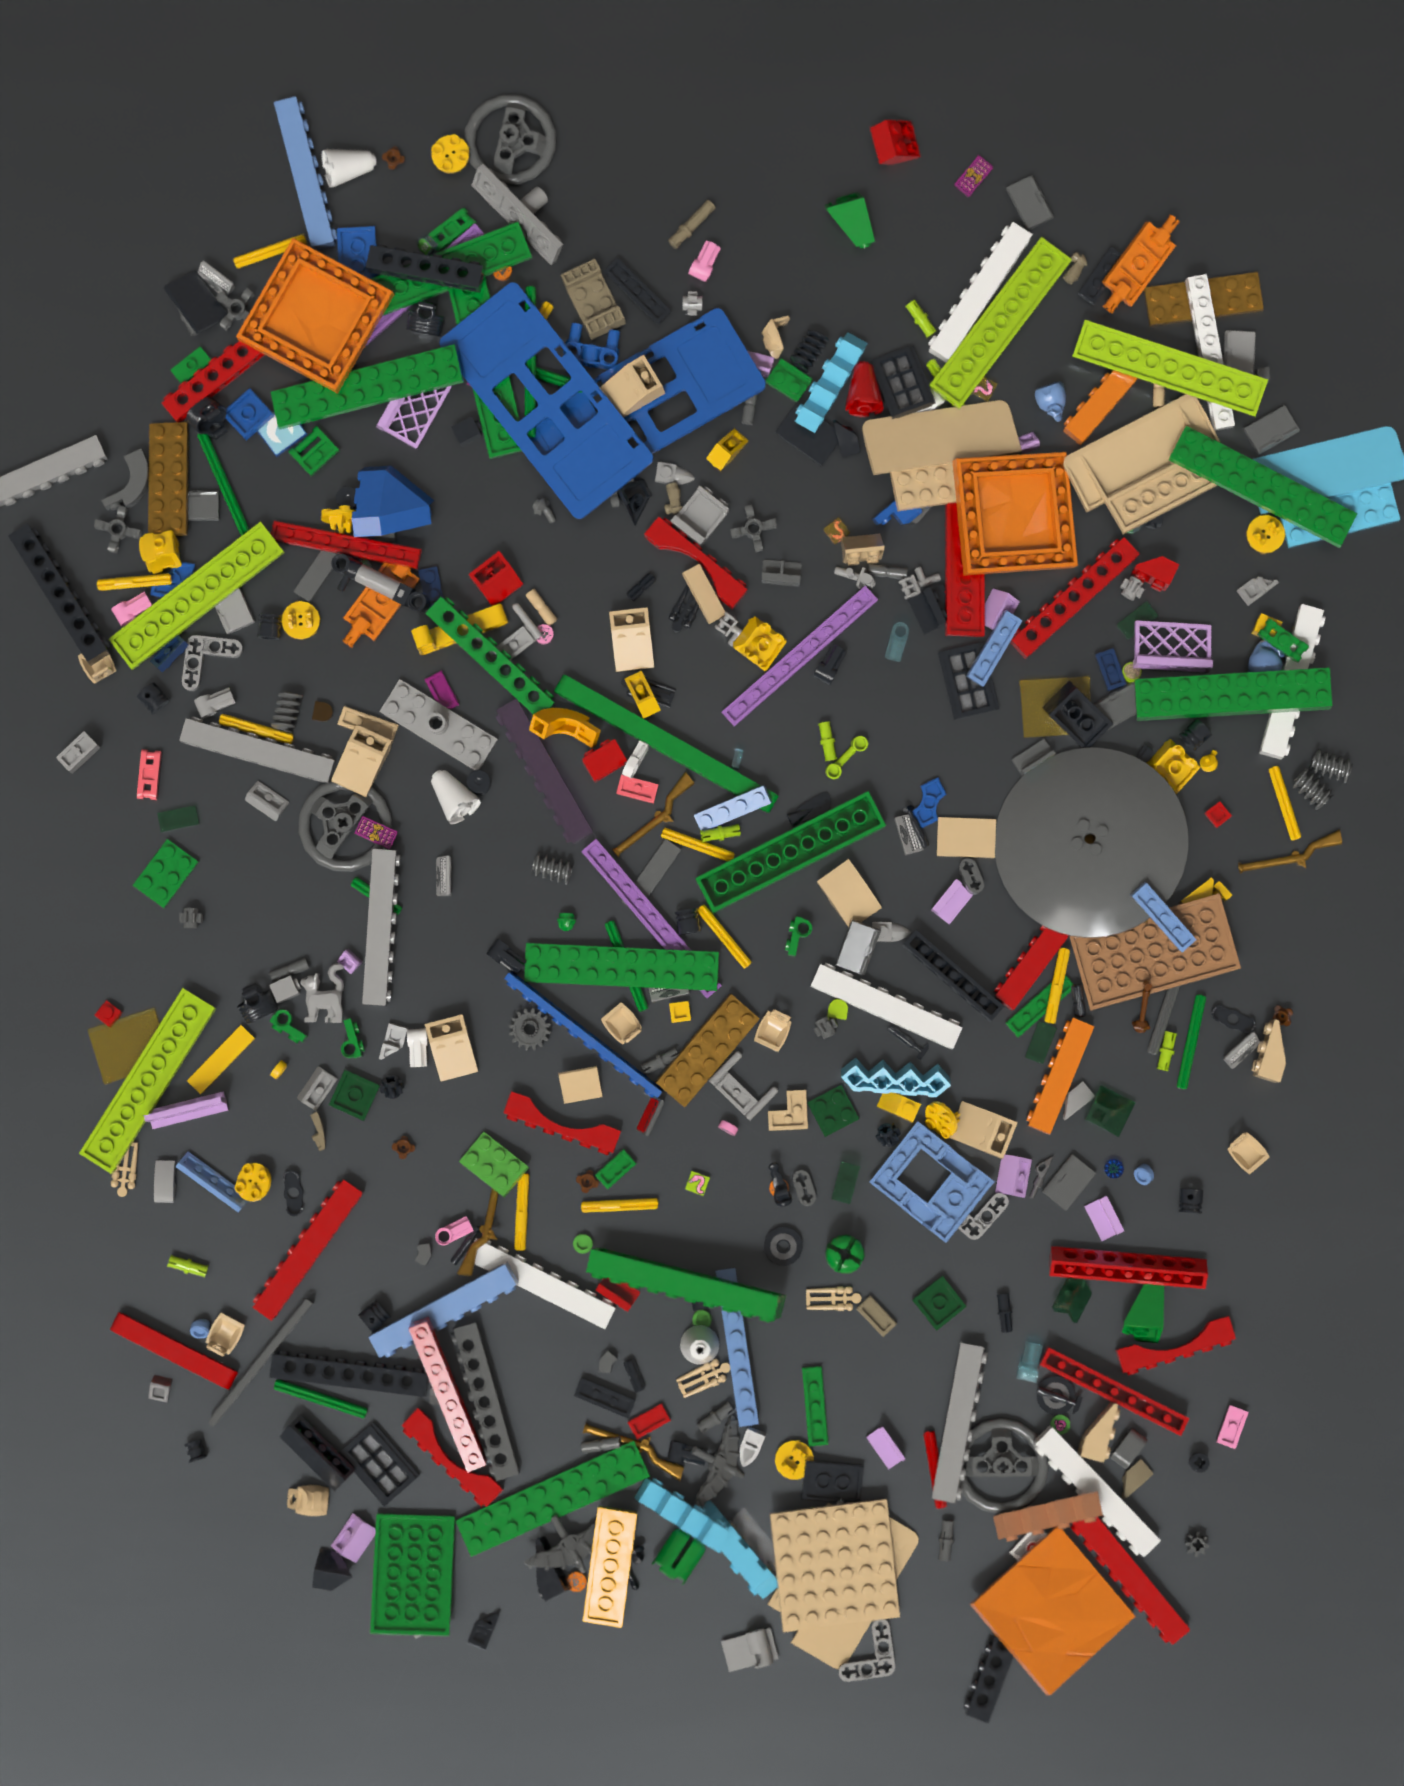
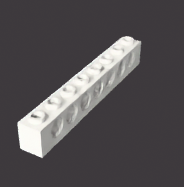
M1207 274L1188 277L1185 280L1199 357L1224 365ZM1207 401L1214 431L1235 426L1232 409Z

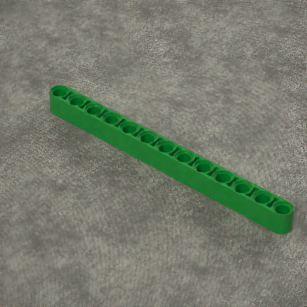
M564 674L554 689V692L637 740L648 743V746L736 796L761 786ZM767 789L772 803L759 809L770 813L779 796Z

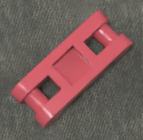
M147 749L141 750L137 799H144L145 797L157 800L162 751L148 752ZM147 760H154L153 765L147 764ZM145 784L151 785V790H145Z

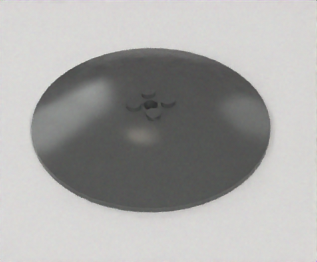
M1080 748L1061 752L1050 757L1019 779L1005 799L996 823V864L1002 882L1011 898L1037 923L1055 932L1073 937H1107L1126 932L1144 923L1150 917L1133 899L1131 894L1146 882L1166 904L1179 885L1187 862L1189 849L1187 822L1175 792L1167 781L1151 766L1134 756L1112 749ZM1088 834H1093L1096 840L1094 843L1088 844L1085 842V837Z

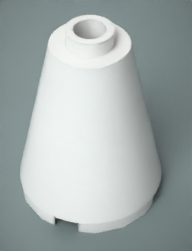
M325 149L322 151V165L327 173L325 178L328 186H338L372 171L374 166H376L375 155H371L370 151Z
M438 770L432 775V786L450 824H456L465 820L463 818L464 815L467 813L472 815L481 804L479 797L449 772Z
M703 1325L693 1326L681 1338V1352L688 1361L694 1364H705L713 1360L717 1355L719 1339L711 1328ZM698 1347L704 1348L703 1350H697Z

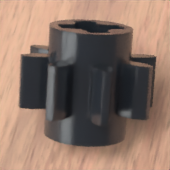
M387 1075L381 1080L382 1085L379 1086L381 1093H384L385 1097L390 1099L399 1097L403 1093L402 1089L405 1088L403 1080H399V1076Z
M894 1123L882 1124L877 1129L879 1134L876 1135V1138L883 1147H892L899 1141L897 1136L901 1135V1132Z

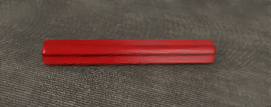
M926 1431L923 1435L933 1490L939 1455L935 1432ZM934 1499L936 1509L947 1507L945 1501Z

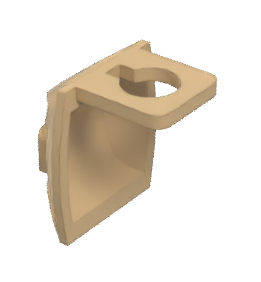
M789 316L771 319L762 331L765 347L770 352V355L776 359L779 358L784 349L777 327L786 325L790 320Z
M82 654L78 655L83 670L94 684L116 672L110 654L92 666L89 665Z
M622 1002L601 1018L608 1032L622 1045L628 1043L642 1031V1027L635 1015Z
M775 1009L772 1012L768 1011L758 1026L754 1041L779 1052L788 1036L791 1021L789 1020L791 1017Z
M1247 1132L1240 1135L1228 1148L1230 1155L1236 1163L1249 1175L1270 1157L1264 1147Z
M220 1313L209 1331L206 1348L221 1356H224L226 1353L230 1354L238 1343L245 1325Z
M320 1485L299 1486L298 1489L289 1488L287 1507L295 1509V1513L301 1515H326L329 1488ZM293 1494L296 1497V1502H294V1504L292 1502Z

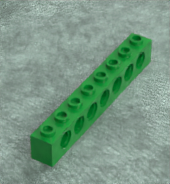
M447 596L444 599L440 597L425 613L532 714L550 708L554 704L552 701L554 696L546 689L542 691L537 686L540 683L532 676L528 678L523 674L526 670L518 663L514 665L510 661L511 656L506 651L502 650L500 652L495 647L497 643L490 636L486 639L481 634L483 630L476 623L471 625L467 621L469 617L462 610L457 612L453 608L455 604ZM446 611H451L454 614V620L450 623L445 622L443 619V614ZM461 624L466 625L469 629L465 636H461L457 632V628ZM474 638L482 640L483 645L481 648L475 649L472 647L471 642ZM488 651H494L497 654L494 662L486 660L485 656ZM503 664H508L511 667V672L508 675L500 673V667ZM518 677L525 680L524 687L520 689L514 686V680ZM530 691H537L539 693L537 701L532 702L528 699Z

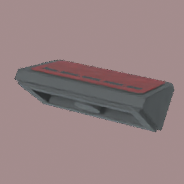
M656 1097L650 1098L636 1127L637 1132L647 1137L650 1135L665 1103L663 1100Z

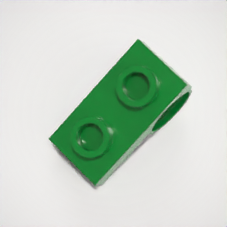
M797 916L795 921L791 920L789 932H792L791 940L787 939L785 950L788 951L787 956L795 957L799 937L806 938L811 934L812 924L808 920ZM802 923L809 927V931L805 934L798 931V926Z
M286 1010L277 1011L269 1021L273 1024L271 1028L279 1033H282V1031L290 1034L288 1038L297 1044L299 1041L304 1043L308 1037L291 1026L293 1016ZM281 1014L288 1015V1022L286 1024L279 1023L278 1019Z
M351 1018L344 1020L349 1040L342 1044L341 1053L349 1059L363 1057L362 1052L365 1051L362 1040L359 1041L357 1033H360L357 1022H353ZM349 1044L355 1046V1052L352 1055H347L345 1052V1048Z

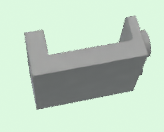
M699 486L685 506L670 521L673 527L684 532L692 542L697 543L700 547H702L729 513V508H727L729 505L721 498L717 500L712 496L714 493L706 486L704 488Z

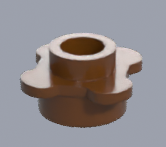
M392 147L387 153L382 155V159L388 163V167L391 170H394L398 164H402L405 161L404 156L400 155L397 147Z
M1277 1005L1274 1008L1275 1013L1272 1020H1279L1280 1025L1289 1026L1293 1010Z
M402 1136L400 1141L393 1143L392 1149L399 1154L400 1159H406L410 1152L415 1151V1146L408 1141L407 1136Z
M591 1170L576 1178V1182L582 1187L581 1191L583 1193H588L593 1187L597 1188L599 1185Z

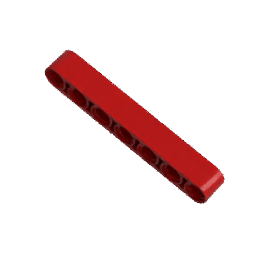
M118 1312L110 1327L112 1332L227 1390H230L238 1374L236 1370L121 1312Z

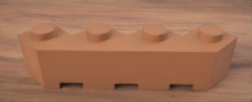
M1097 1491L993 1516L998 1539L1006 1538V1541L1009 1542L1018 1540L1019 1535L1032 1533L1033 1536L1044 1533V1529L1057 1526L1059 1529L1070 1527V1523L1082 1520L1085 1523L1097 1521L1096 1517L1103 1515Z

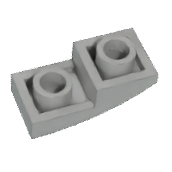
M156 1161L155 1203H174L176 1190L174 1182L176 1172L175 1161Z

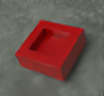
M1220 801L1204 813L1215 828H1218L1232 816Z
M106 1000L94 1016L111 1028L123 1013Z

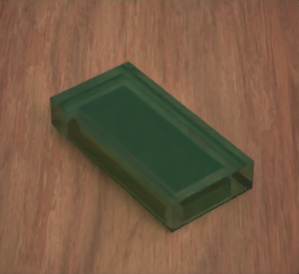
M1146 601L1116 626L1129 640L1134 636L1135 621H1153L1159 615ZM1139 626V631L1145 628V626Z
M195 805L157 813L161 833L200 825Z
M1039 1021L1024 1058L1043 1065L1057 1028Z

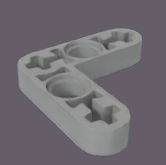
M199 635L191 636L187 640L189 646L185 652L182 675L183 687L188 691H195L199 688L204 655L238 658L243 653L242 644L233 639ZM195 640H198V642L201 644V646H197L196 652L200 653V656L195 654L189 655V652L194 653V647L191 645V643H194ZM212 642L220 643V649L217 652L210 650ZM226 642V647H233V644H236L239 651H235V654H232L231 650L225 649L226 653H223V643ZM192 658H196L199 661V665L194 669L188 666V662ZM187 671L198 672L197 675L193 674V680L196 681V684H192V687H189L186 683V680L189 681L191 674H187Z
M1003 1193L993 1195L974 1218L968 1215L958 1229L970 1239H979L1007 1208L1009 1204L1008 1197ZM1003 1197L1004 1206L999 1205L995 1209L999 1211L996 1214L988 1205L991 1204L993 1207L996 1204L995 1198ZM984 1211L992 1213L991 1221L985 1222L982 1220L981 1215ZM968 1219L972 1221L969 1223L970 1226L978 1227V1235L974 1234L971 1236L969 1234L971 1230L968 1227L965 1230L961 1228L968 1222Z
M885 1619L874 1620L871 1627L876 1658L842 1664L838 1669L839 1677L842 1680L849 1682L884 1677L894 1672L895 1661L890 1626ZM878 1622L886 1625V1628H883V1635L888 1634V1638L876 1640V1636H880L879 1630L875 1629V1626H878ZM882 1641L887 1642L889 1645V1649L886 1652L878 1650V1644ZM885 1661L891 1664L888 1672H885L884 1669H878L879 1673L875 1674L874 1662H877V1666H883ZM864 1664L872 1666V1672L868 1675H864L861 1672V1667ZM854 1665H858L860 1676L856 1677V1672L850 1673V1677L842 1674V1671H845V1667H848L849 1670H855Z

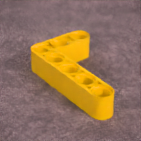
M502 604L470 614L467 619L471 625L476 623L483 630L482 633L509 622ZM464 624L459 625L457 628V632L461 636L467 635L469 631L468 627ZM423 625L411 631L420 655H426L456 643L439 626L429 630L427 625Z

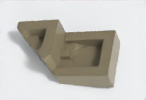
M315 1112L310 1116L318 1133L313 1135L312 1138L319 1151H322L326 1146L325 1130L319 1112Z
M1142 1459L1132 1465L1125 1472V1475L1122 1476L1123 1499H1126L1153 1475Z

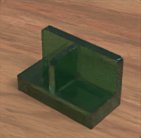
M840 1162L831 1200L851 1204L860 1166Z
M1067 1277L1052 1306L1054 1312L1067 1313L1073 1323H1078L1092 1296L1084 1279Z

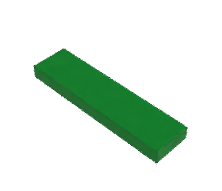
M1066 975L1060 1001L1071 992V986L1074 985ZM1052 983L1005 1023L1017 1038L1046 1014Z
M822 1366L802 1368L808 1446L828 1445Z

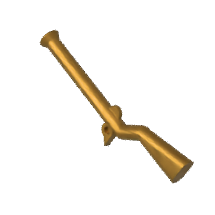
M686 772L666 797L664 811H656L654 819L619 846L612 848L618 858L623 851L662 821L665 823L674 822L670 817L673 800L695 784Z
M1340 829L1311 842L1303 854L1293 851L1291 856L1245 864L1238 863L1239 872L1241 874L1244 871L1297 863V865L1306 868L1305 861L1310 858L1315 849L1342 845Z
M491 1189L485 1224L480 1227V1232L483 1233L482 1237L471 1244L457 1272L459 1275L472 1276L477 1249L486 1244L489 1239L498 1240L493 1230H491L499 1194L494 1189Z
M585 1423L583 1433H589L602 1438L620 1436L622 1444H627L634 1440L590 1426ZM651 1437L643 1439L641 1442L635 1440L640 1453L646 1451L654 1465L680 1481L684 1466L658 1458L653 1447L649 1445Z

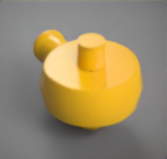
M1212 750L1211 754L1201 758L1200 767L1203 771L1211 772L1217 768L1218 760L1215 757L1217 751Z

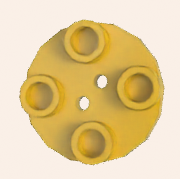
M447 135L435 142L432 146L431 156L434 165L439 170L445 173H455L461 171L467 165L470 152L463 139L457 135Z
M348 505L339 506V509L336 510L323 509L321 510V520L329 523L332 530H335L336 525H338L339 533L344 534L345 529L347 533H351L352 512L356 510H351Z
M1262 515L1253 519L1246 531L1247 541L1253 549L1261 554L1272 553L1282 545L1285 538V530L1277 518Z
M298 601L286 607L282 614V625L290 637L303 640L317 633L320 617L313 605L308 602Z
M932 1102L925 1110V1124L929 1129H933L943 1138L948 1139L956 1133L957 1123L960 1121L958 1117L961 1114L958 1112L953 1114L944 1103Z
M258 1163L243 1165L237 1177L235 1191L246 1201L255 1202L261 1200L266 1196L271 1186L269 1170L264 1165Z
M791 1440L784 1443L778 1448L775 1455L777 1470L782 1476L793 1480L803 1478L805 1460L814 1461L811 1449L801 1441Z

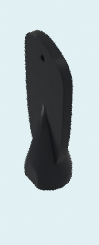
M824 792L804 803L795 812L788 813L786 816L791 826L795 827L800 822L813 819L827 812L831 808V797L828 793Z

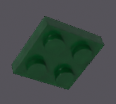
M344 1070L329 1106L365 1121L380 1085Z
M842 1085L807 1102L824 1137L859 1120Z
M943 1276L912 1299L936 1331L967 1307Z

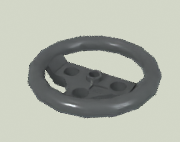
M500 95L485 101L472 113L465 128L464 142L467 144L470 152V164L476 170L484 164L506 185H520L535 179L549 166L556 151V130L550 115L536 101L522 95ZM507 106L492 169L480 158L476 148V132L482 119L491 111ZM526 111H530L540 121L545 136L538 132L530 131L524 122ZM513 114L518 115L519 121L511 123L509 117ZM532 137L534 139L533 144L525 145L523 143L524 138ZM503 151H509L511 157L504 160L500 157V154ZM527 151L540 156L539 160L529 169L519 173H512L515 158Z
M330 781L320 785L306 798L299 813L298 834L304 850L317 864L333 871L353 872L372 863V849L385 850V847L375 843L364 855L352 860L333 858L337 850L370 805H375L380 817V824L388 828L392 827V816L386 800L373 786L367 797L355 792L348 802L332 804L324 798L326 795L338 790L349 789ZM354 803H358L361 806L360 812L356 814L350 811V807ZM328 807L334 810V814L330 818H326L323 815L324 809ZM312 814L323 821L324 835L319 840L317 846L310 832V817ZM343 821H346L348 826L341 827V823ZM331 834H335L338 837V842L334 845L328 844L327 841Z
M1001 1417L982 1421L971 1428V1430H974L972 1442L968 1441L967 1449H970L975 1440L987 1432H991L992 1447L983 1456H969L968 1461H965L964 1469H966V1476L964 1481L961 1480L960 1488H963L962 1493L966 1499L983 1511L997 1514L1022 1510L1035 1501L1046 1485L1049 1469L1047 1456L1044 1455L1042 1457L1034 1449L1036 1445L1033 1441L1038 1437L1035 1431L1020 1421ZM1011 1432H1015L1027 1440L1035 1456H1020L1012 1448ZM1000 1441H1004L1007 1444V1449L1004 1452H998L996 1449V1445ZM980 1461H985L988 1464L985 1472L977 1470V1464ZM1019 1461H1025L1027 1464V1469L1024 1472H1019L1016 1469V1464ZM1001 1462L1005 1464L1003 1470L998 1469V1465H1001ZM967 1476H1035V1480L1028 1491L1017 1499L997 1502L988 1500L977 1493L968 1481Z

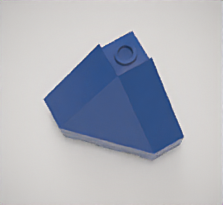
M364 467L358 471L357 479L360 480V488H356L354 497L357 509L352 512L354 537L382 536L432 524L431 508L429 505L435 500L394 467Z

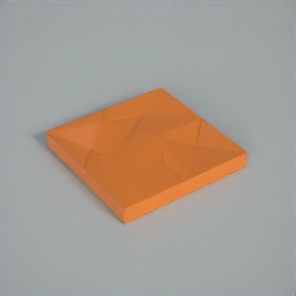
M293 238L236 337L244 344L338 394L394 297V293L390 289Z
M1067 452L956 458L952 461L964 575L1067 569L1078 566L1070 481L1063 466Z
M1058 1526L1050 1530L970 1603L972 1608L1046 1695H1051L1135 1617L1110 1585Z

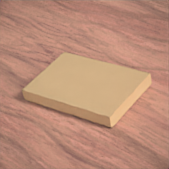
M938 817L937 856L995 858L996 819Z

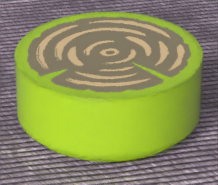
M1133 662L1125 664L1122 669L1124 679L1127 682H1134L1135 679L1140 678L1142 673L1141 669L1133 668Z

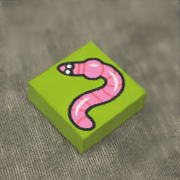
M692 1171L685 1189L703 1196L710 1178Z

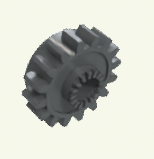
M532 1008L531 1013L524 1009V1014L522 1015L517 1012V1019L512 1017V1021L515 1023L514 1025H509V1028L513 1029V1032H510L509 1035L515 1036L512 1042L518 1041V1048L524 1045L526 1051H528L529 1047H532L535 1051L537 1045L543 1047V1040L548 1042L546 1034H551L547 1030L551 1024L545 1023L548 1018L547 1016L542 1018L541 1011L535 1014L534 1008ZM529 1024L535 1026V1032L532 1035L525 1033V1027Z

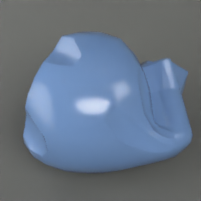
M1057 381L1037 388L1035 399L1038 406L1043 411H1046L1048 415L1052 416L1055 421H1061L1066 403V391L1063 383Z
M1262 640L1251 653L1248 661V671H1281L1283 664L1281 658L1284 657V654Z

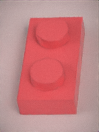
M621 775L616 794L654 804L659 784L636 778L631 779Z

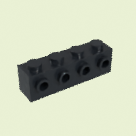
M301 1415L279 1436L334 1492L356 1470Z

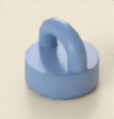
M1144 1163L1134 1171V1177L1138 1183L1148 1185L1154 1179V1173L1151 1167Z
M206 1319L195 1320L191 1324L190 1334L198 1339L208 1337L210 1322Z

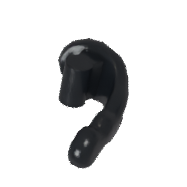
M773 1162L768 1168L771 1171L770 1174L774 1186V1201L777 1206L784 1207L790 1205L793 1199L788 1191L787 1183L778 1171L779 1164Z
M642 1545L633 1548L632 1560L634 1564H639L644 1560V1556L641 1554L644 1551ZM630 1566L629 1582L633 1590H638L639 1584Z

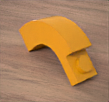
M547 708L533 714L529 731L542 739H546L553 734H567L577 738L591 748L596 746L601 732L599 728L589 723L590 718L588 716L564 708Z

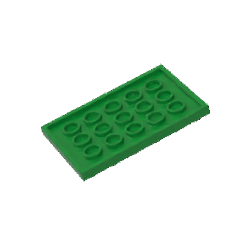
M376 1514L370 1634L450 1636L455 1516Z

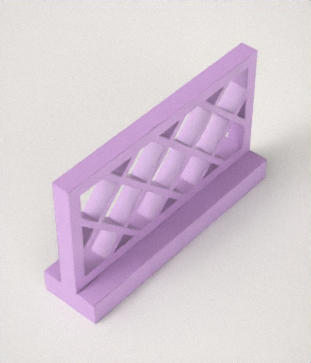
M448 386L445 391L438 393L436 390H433L434 394L427 396L421 393L420 398L412 400L409 396L407 397L408 401L403 402L405 398L390 401L376 428L417 449L452 386ZM435 396L437 401L436 407L427 409L425 399ZM422 400L425 410L415 413L412 402ZM409 403L412 414L401 416L399 408L401 405ZM426 413L427 423L418 426L415 415ZM413 416L416 427L405 429L403 419ZM400 420L402 431L394 432L389 429L393 421ZM417 429L419 437L416 443L408 439L406 432Z
M1135 621L1133 668L1209 673L1213 668V660H1211V625ZM1139 626L1147 627L1151 633L1144 638L1139 632ZM1160 627L1166 628L1170 632L1165 639L1157 632ZM1179 628L1185 629L1189 633L1184 640L1175 633ZM1197 630H1206V638L1203 641L1194 634ZM1153 634L1161 641L1155 648L1147 641ZM1172 635L1180 643L1174 649L1166 642ZM1190 637L1199 644L1193 650L1185 643ZM1143 643L1151 649L1149 654H1139V647ZM1162 644L1170 651L1166 656L1161 655L1156 650ZM1181 645L1189 652L1185 657L1180 656L1175 651ZM1201 646L1206 651V658H1199L1194 651Z
M223 1091L155 1108L151 1114L145 1115L144 1118L146 1122H151L152 1129H157L229 1111L225 1092Z

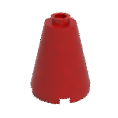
M860 361L853 369L845 410H849L850 415L857 417H869V413L873 412L877 415L883 411L884 404L874 368L869 362Z

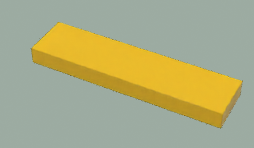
M240 1025L187 1082L202 1094L256 1038Z

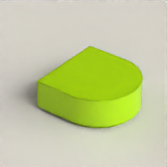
M841 999L833 1000L829 1005L827 1016L829 1018L846 1020L848 1013L846 1002Z

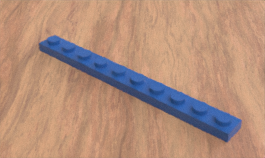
M512 971L506 975L504 979L508 981L506 984L510 988L521 991L523 993L522 997L527 1001H534L541 1012L544 1014L548 1012L553 1016L552 1020L560 1026L563 1024L568 1028V1033L573 1037H580L584 1040L583 1044L591 1050L594 1048L598 1051V1056L606 1062L609 1060L614 1064L613 1067L621 1074L625 1072L630 1076L629 1080L637 1086L640 1084L644 1087L646 1094L652 1098L654 1096L658 1098L664 1090L535 988L524 982L522 978Z

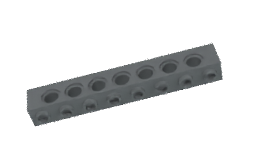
M475 1322L455 1328L451 1336L454 1345L458 1344L460 1352H457L459 1364L463 1363L465 1371H462L464 1382H468L470 1390H467L470 1402L474 1401L476 1407L473 1409L475 1420H479L481 1425L478 1431L481 1440L485 1439L486 1447H483L486 1459L490 1458L492 1465L489 1466L491 1477H495L496 1481L518 1475L520 1474L478 1324ZM467 1339L472 1340L474 1343V1348L470 1351L466 1350L463 1346L464 1341ZM475 1358L479 1361L477 1369L469 1367L470 1359ZM481 1377L484 1379L485 1385L483 1388H477L474 1385L475 1378ZM482 1396L490 1399L488 1407L480 1405L479 1400ZM487 1415L494 1416L496 1422L493 1426L486 1425L485 1417ZM491 1435H499L501 1438L500 1444L493 1445L490 1442ZM498 1453H503L506 1456L504 1464L496 1462L495 1457Z

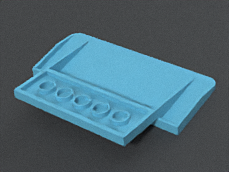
M1391 427L1377 428L1252 459L1356 512L1357 516L1348 533L1400 521L1391 483L1404 480V455L1396 431ZM1259 507L1261 514L1270 513ZM1280 518L1285 530L1288 548L1323 540Z

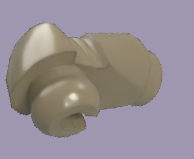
M1075 252L1070 257L1074 264L1063 276L1064 280L1069 284L1078 280L1084 266H1087L1085 256L1083 254L1080 255L1078 252Z
M671 483L666 485L670 504H666L664 509L666 514L673 513L675 515L683 507L680 504L681 489H679L677 483Z

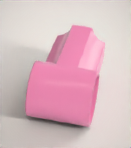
M706 241L698 258L694 260L689 274L707 282L721 248L713 242Z
M143 592L129 601L117 604L111 610L119 624L125 626L152 606V603L146 593Z
M467 1216L440 1228L435 1234V1239L440 1245H448L473 1232V1228ZM441 1231L449 1233L450 1238L447 1242L439 1240L438 1235Z

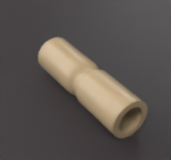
M1153 384V407L1161 408L1165 404L1164 387Z
M535 589L526 594L528 600L538 610V613L548 626L558 620L550 608L545 605L544 600Z

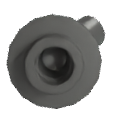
M545 497L538 498L533 505V509H535L534 514L542 515L544 513L549 523L555 522L556 518L549 508L550 502Z

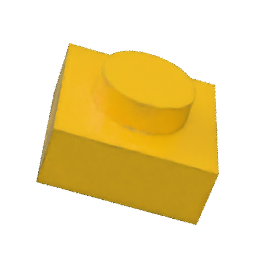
M1220 881L1213 885V895L1220 893L1221 900L1224 902L1232 896Z
M689 1001L669 1003L672 1023L691 1021Z

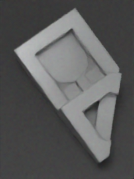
M1257 577L1256 579H1251L1239 588L1237 592L1249 606L1279 582L1278 580L1272 581L1263 579V577Z
M391 1022L388 1024L379 1059L382 1060L403 1047L408 1027Z
M1081 1082L1067 1094L1064 1100V1121L1095 1097L1084 1082Z

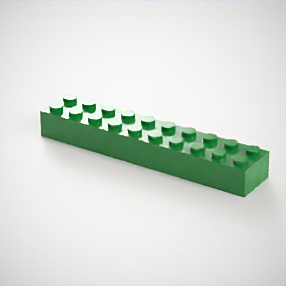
M1330 668L1135 679L1136 721L1330 710L1332 708Z
M869 791L696 877L695 880L712 914H715L884 829L886 824Z
M604 1248L591 1249L586 1272L592 1273L591 1277L610 1278V1282L617 1284L627 1282L629 1287L637 1289L646 1287L648 1292L657 1294L658 1292H666L665 1296L671 1298L682 1296L685 1297L684 1301L696 1303L701 1301L703 1306L711 1308L721 1306L723 1311L731 1313L733 1311H740V1315L751 1318L752 1316H760L759 1320L765 1322L781 1318L786 1299L785 1294Z

